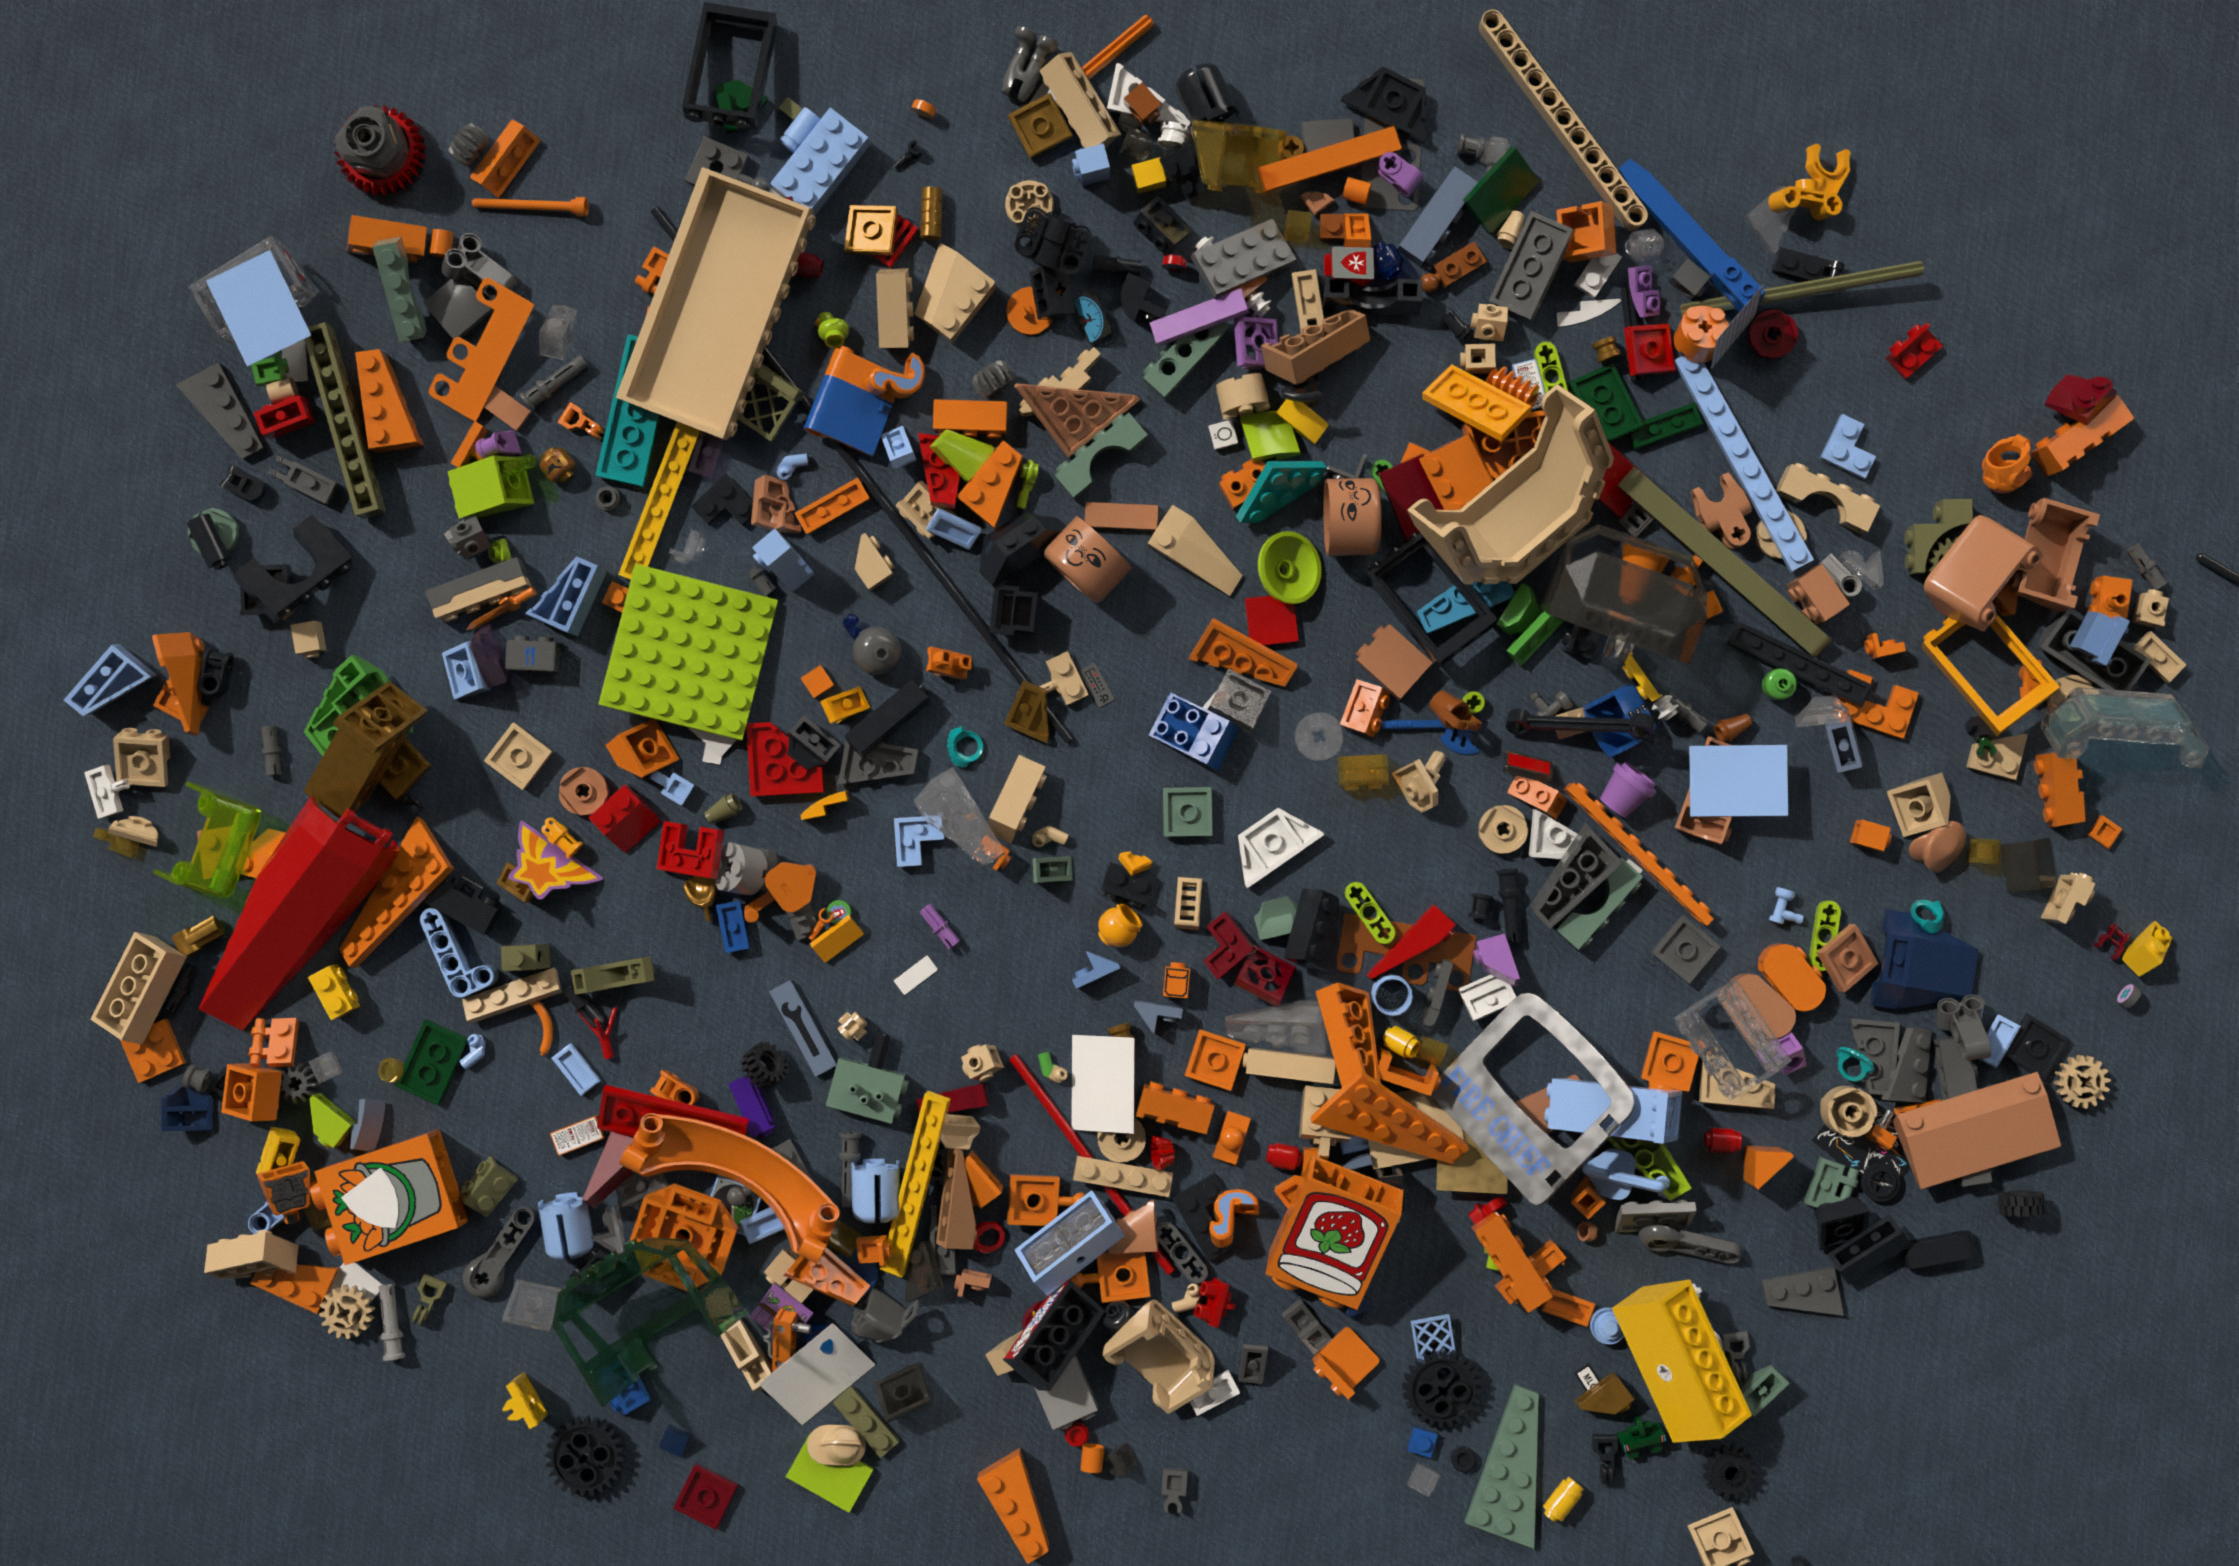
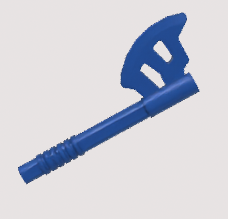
M1440 720L1381 721V729L1445 728V733L1440 739L1447 748L1460 754H1475L1479 752V749L1472 745V733L1467 730L1457 729L1458 734L1453 742L1451 738L1454 729L1446 728ZM1463 737L1466 738L1465 747L1460 746Z

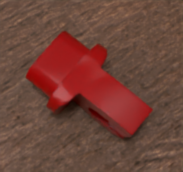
M1503 1196L1495 1198L1487 1205L1477 1203L1475 1204V1209L1468 1215L1473 1223L1477 1224L1493 1212L1500 1211L1508 1203Z

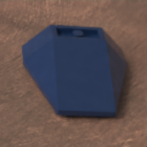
M1885 909L1881 933L1887 934L1880 981H1874L1870 1005L1900 1009L1938 1003L1944 998L1958 1000L1963 999L1967 995H1972L1979 949L1941 929L1935 934L1927 933L1920 924L1913 920L1911 913Z

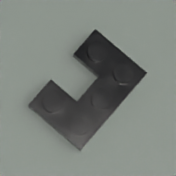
M1214 1173L1172 1196L1175 1205L1208 1262L1250 1238L1249 1233L1237 1215L1234 1220L1232 1244L1221 1248L1214 1245L1211 1241L1209 1229L1210 1222L1213 1219L1206 1206L1215 1202L1218 1196L1225 1192Z

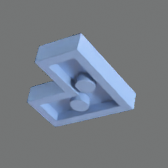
M1841 414L1820 459L1861 479H1865L1876 456L1854 446L1864 424Z
M943 815L894 818L897 867L922 865L921 841L945 839Z

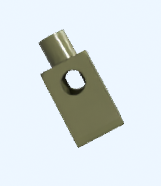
M550 943L501 946L502 971L550 968ZM538 952L540 953V961H538Z

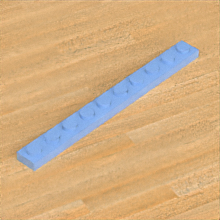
M1686 355L1675 359V367L1790 573L1814 560L1705 364L1691 362L1686 359Z

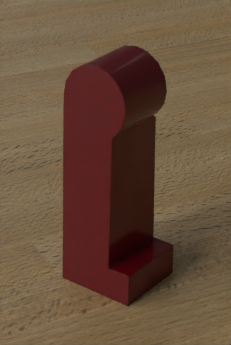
M984 1082L936 1093L951 1099L947 1113L988 1106L989 1104ZM924 1097L916 1099L919 1114Z

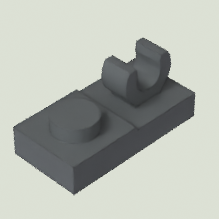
M809 902L795 912H787L797 941L809 937L817 925V919L811 903Z

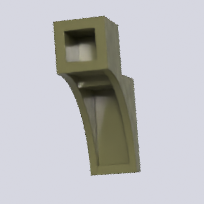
M1972 499L1940 500L1933 507V519L1936 520V524H1913L1907 527L1904 534L1905 545H1908V555L1905 556V568L1908 569V575L1925 573L1928 554L1933 544L1942 534L1954 527L1966 526L1973 520Z

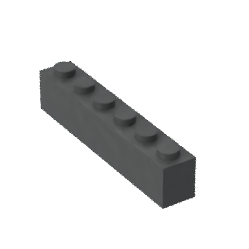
M1954 1037L1932 1039L1942 1101L1979 1090L1976 1085V1078H1978L1977 1067L1973 1064L1972 1060H1963ZM1994 1168L1955 1179V1183L1961 1186H1970L1992 1182L1991 1175L1994 1174Z

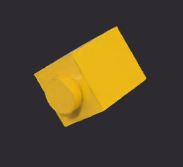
M1160 157L1132 165V174L1138 194L1166 187V179L1168 177L1159 160Z

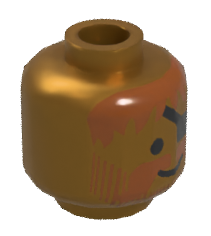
M552 447L540 456V469L550 482L558 483L561 481L564 484L574 477L573 471L576 468V463L564 448Z

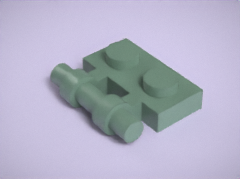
M1819 1157L1804 1203L1818 1208L1823 1203H1834L1850 1197L1853 1188L1857 1187L1858 1180L1856 1179L1859 1170L1850 1167L1847 1176L1842 1175L1845 1168L1844 1165ZM1839 1182L1844 1183L1840 1197L1835 1196Z

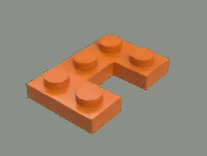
M1847 670L1846 672L1871 684L1873 678L1871 676L1853 670ZM1893 685L1886 707L1865 700L1860 708L1838 697L1832 716L1842 718L1851 715L1852 722L1904 739L1919 693Z

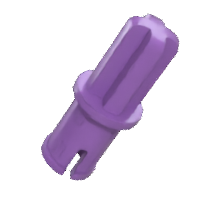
M928 904L920 911V914L933 929L932 933L937 934L948 950L960 941L948 926V921H944L931 904Z

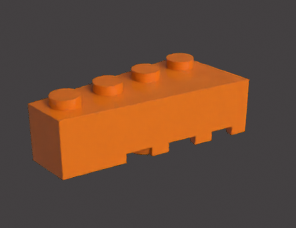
M1335 983L1317 990L1316 995L1341 1086L1343 1087L1359 1071H1363L1380 1083L1369 992L1342 983Z
M1018 1448L980 1471L977 1480L1026 1563L1029 1564L1049 1552V1541L1023 1460L1021 1448Z

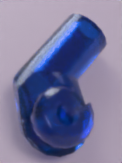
M849 613L847 618L843 619L842 625L848 634L856 640L862 631L856 626L859 623V618Z

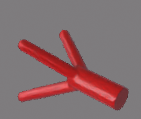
M617 1007L612 1009L605 1033L599 1019L594 1020L596 1028H592L585 1018L578 1013L599 1038L604 1059L614 1057L609 1036L617 1013Z

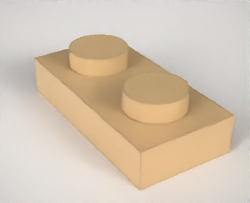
M2151 631L2147 632L2133 647L2151 660L2148 666L2166 683L2171 682L2186 666Z

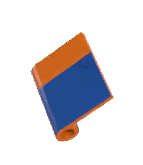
M841 346L840 349H834L804 430L816 437H829L869 456H873L895 397L891 396L887 391L879 396L871 394L866 389L864 382L866 376L874 369L885 368L855 355L854 351L848 347Z

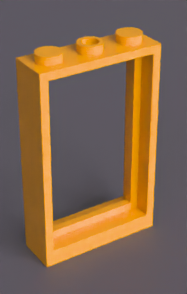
M1996 614L1994 621L1989 626L2040 684L1999 716H1996L1937 647V645L1965 624L1948 617L1943 622L1944 626L1938 631L1933 629L1923 637L1925 641L1922 643L1921 648L1997 737L2055 694L2060 688Z

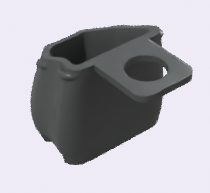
M871 1288L867 1296L861 1299L853 1313L854 1318L851 1322V1331L858 1337L874 1340L877 1343L899 1338L902 1330L916 1317L919 1301L916 1300L906 1310L905 1307H902L883 1292ZM912 1309H913V1312H912L911 1316L907 1319L909 1313H910V1312L912 1311Z

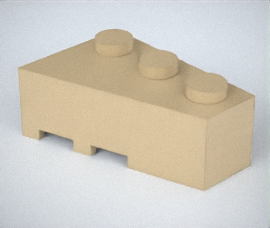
M1021 755L1018 756L991 812L985 830L986 833L1012 844L1017 831H1022L1027 818L1024 815L1027 809L1032 810L1037 797L1033 795L1036 789H1041L1047 776L1043 775L1045 766Z
M260 1230L257 1234L239 1235L238 1238L231 1240L220 1239L217 1243L207 1245L204 1273L218 1279L251 1277V1272L265 1271V1276H270L274 1274V1270H284L288 1274L296 1273L299 1245L277 1237L268 1230Z

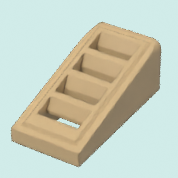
M1178 877L1174 928L1199 930L1202 879ZM1182 886L1197 887L1196 891L1182 890ZM1182 896L1196 897V901L1181 900ZM1181 906L1195 907V911L1181 910ZM1180 916L1194 917V921L1180 920Z

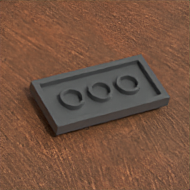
M1530 211L1489 301L1502 307H1508V310L1533 321L1576 230Z
M1273 219L1193 252L1191 255L1192 261L1214 298L1294 264L1296 261L1293 252Z

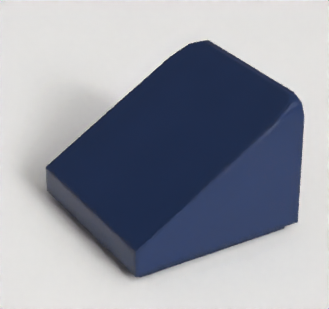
M669 1424L659 1448L681 1457L691 1434Z

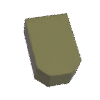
M789 97L779 106V110L792 121L802 111V108Z

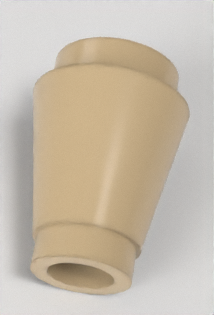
M1519 211L1511 212V215L1497 233V243L1507 249L1514 248L1523 228L1525 219L1523 213Z

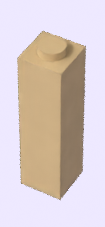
M1250 1048L1248 1053H1244L1243 1067L1247 1068L1246 1074L1328 1084L1336 1083L1337 1068L1332 1057Z

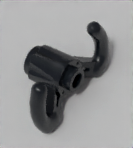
M1315 373L1303 383L1285 387L1282 390L1283 398L1302 402L1308 407L1316 406L1319 403V399L1323 397V393L1320 391L1319 376Z

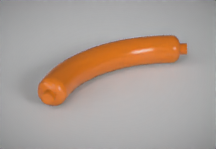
M538 1000L530 1003V1005L538 1013L543 1025L540 1055L544 1056L549 1053L552 1045L553 1026L547 1009Z

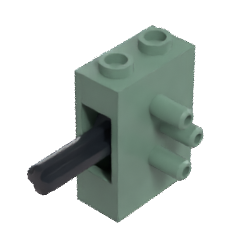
M884 1032L876 1033L868 1064L845 1057L838 1058L826 1106L891 1124L894 1118L899 1119L903 1105L898 1103L901 1094H906L909 1081L905 1080L906 1074L882 1068L890 1041L889 1034Z

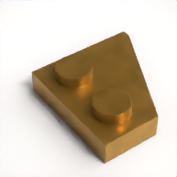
M1023 680L1004 725L1047 743L1049 729L1046 689Z

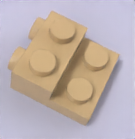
M125 728L113 738L116 782L127 779L129 783L126 784L165 787L169 784L167 760L170 758L169 735L162 734L161 730L157 729L148 730L146 733H137L136 728Z
M2072 872L2070 875H2060L2040 919L2049 923L2066 924L2067 921H2070L2075 913V905L2085 906L2086 903L2092 900L2095 893L2093 890L2095 883H2093L2094 878L2083 873L2078 875Z
M1733 1507L1687 1525L1704 1566H1729L1736 1563V1566H1743L1751 1562L1749 1557L1753 1556L1754 1552Z

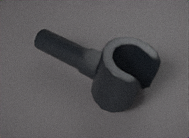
M917 140L909 143L908 152L893 165L896 170L911 158L916 159L921 156L923 147L916 152L911 149L917 144Z

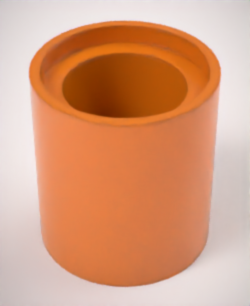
M1348 177L1342 199L1366 205L1372 183Z
M432 229L429 254L444 258L446 252L453 248L454 233L442 229Z
M1087 1443L1082 1446L1081 1471L1087 1473L1102 1472L1103 1445Z

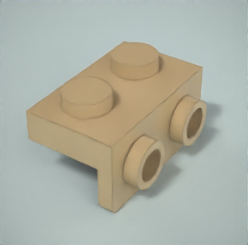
M923 481L918 482L907 496L896 504L900 514L905 519L910 520L917 527V531L928 539L937 536L927 531V525L938 508L956 515L950 508L931 506L928 487Z

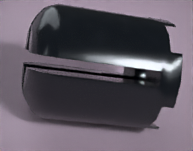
M1202 63L1196 65V75L1190 68L1183 72L1176 82V92L1197 135L1200 130L1206 129L1208 134L1226 126V119L1234 113L1237 117L1240 113L1219 68L1213 63Z

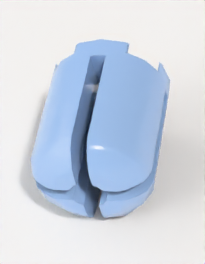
M863 1159V1164L857 1166L852 1162V1213L854 1217L864 1223H875L874 1175H877L878 1219L880 1223H887L897 1218L899 1213L900 1161L896 1160L895 1165L885 1164V1159Z
M577 1192L555 1195L556 1199L545 1204L543 1200L538 1202L545 1251L550 1258L567 1260V1255H569L571 1259H576L584 1256L593 1248L594 1238L589 1207L582 1200L583 1197H578Z

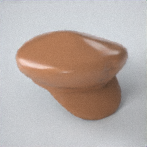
M1948 821L1947 825L1934 828L1930 833L1913 840L1909 846V854L1915 861L1924 862L1929 871L1933 873L1941 872L1954 862L1962 852L1966 842L1965 829L1956 821Z

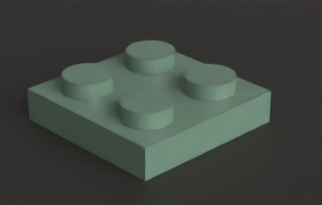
M1212 787L1163 788L1164 837L1212 836Z

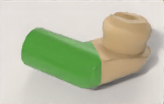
M1050 1052L1038 1054L1044 1077L1057 1083L1066 1080L1068 1076L1067 1071L1052 1064Z

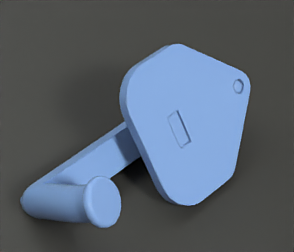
M1615 1148L1606 1150L1582 1167L1583 1173L1590 1178L1601 1196L1616 1200L1626 1198L1630 1194L1632 1187L1660 1193L1670 1185V1181L1666 1176H1659L1655 1180L1634 1175L1636 1167L1634 1156L1627 1151Z

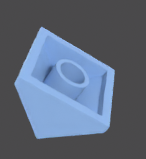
M467 641L442 653L454 700L491 690L479 643Z

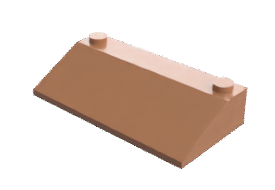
M2038 1072L1897 1114L1892 1121L1920 1190L2061 1147L2048 1096Z

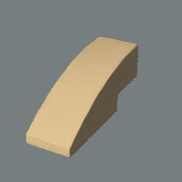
M735 1314L716 1326L735 1364L738 1369L742 1370L752 1390L760 1392L763 1388L759 1383L773 1373L772 1365L738 1314Z

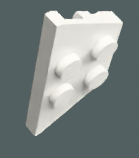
M1280 808L1269 813L1238 835L1245 886L1248 888L1324 836L1323 832Z

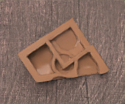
M1150 1200L1145 1206L1136 1211L1132 1210L1122 1219L1115 1220L1125 1234V1237L1109 1248V1254L1156 1252L1158 1250L1155 1200Z

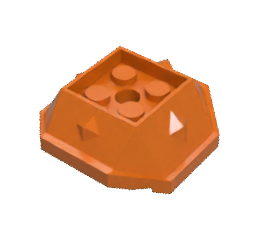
M672 1184L646 1194L629 1242L640 1264L639 1267L643 1276L690 1292L722 1275L739 1227L721 1200L677 1184ZM680 1229L687 1230L690 1237L683 1236Z

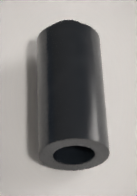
M203 514L189 520L187 526L207 567L214 568V570L227 567L231 557L211 515Z

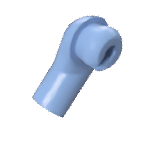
M807 453L785 456L777 468L778 477L781 480H788L796 467L808 466Z
M472 1034L468 1038L467 1042L470 1046V1053L460 1060L461 1065L466 1070L471 1068L485 1055V1040L481 1035Z

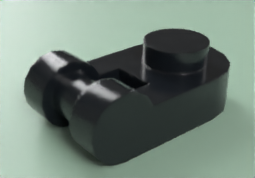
M232 464L229 465L227 469L229 473L225 480H221L219 485L249 501L260 500L266 491L263 481ZM239 476L242 479L239 485L236 486L234 485L237 477Z

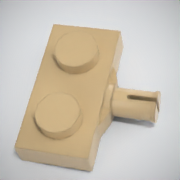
M1068 651L1045 662L1051 673V681L1039 687L1047 688L1046 694L1056 689L1062 696L1066 706L1089 695Z

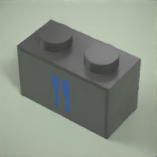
M514 636V640H507L505 669L559 673L560 643L553 642V638L539 637V641H529L528 636Z

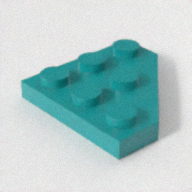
M1268 461L1237 513L1236 518L1240 523L1261 522L1314 488L1321 480L1327 467L1322 461Z

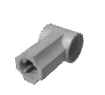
M1829 554L1818 564H1822L1846 599H1850L1860 592L1862 587L1860 579L1852 575L1832 554ZM1845 581L1852 584V593L1844 590L1843 583Z

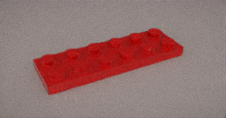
M605 1084L597 1129L634 1137L639 1129L642 1117L648 1113L699 1120L746 1136L749 1118ZM646 1127L647 1130L654 1131L653 1128Z

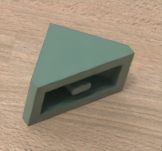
M1071 856L1033 858L1034 883L1072 880Z
M1770 1365L1750 1374L1741 1392L1751 1414L1755 1417L1790 1383Z

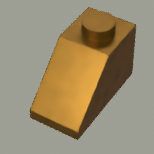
M1612 1371L1575 1399L1574 1402L1581 1410L1617 1414L1618 1412L1623 1413L1628 1410L1632 1405L1631 1402L1635 1399Z

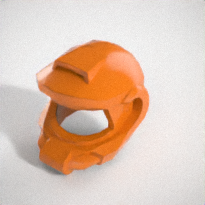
M2017 434L2016 436L1998 441L1987 452L1986 457L1982 461L1983 482L1993 492L2001 494L2011 493L2032 477L2031 468L2028 466L2031 458L2029 455L2031 441ZM2015 451L2021 456L2018 460H2003L2001 454Z

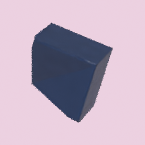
M1363 1296L1357 1310L1345 1306L1344 1312L1349 1318L1358 1321L1366 1311L1372 1310L1375 1307L1372 1302Z

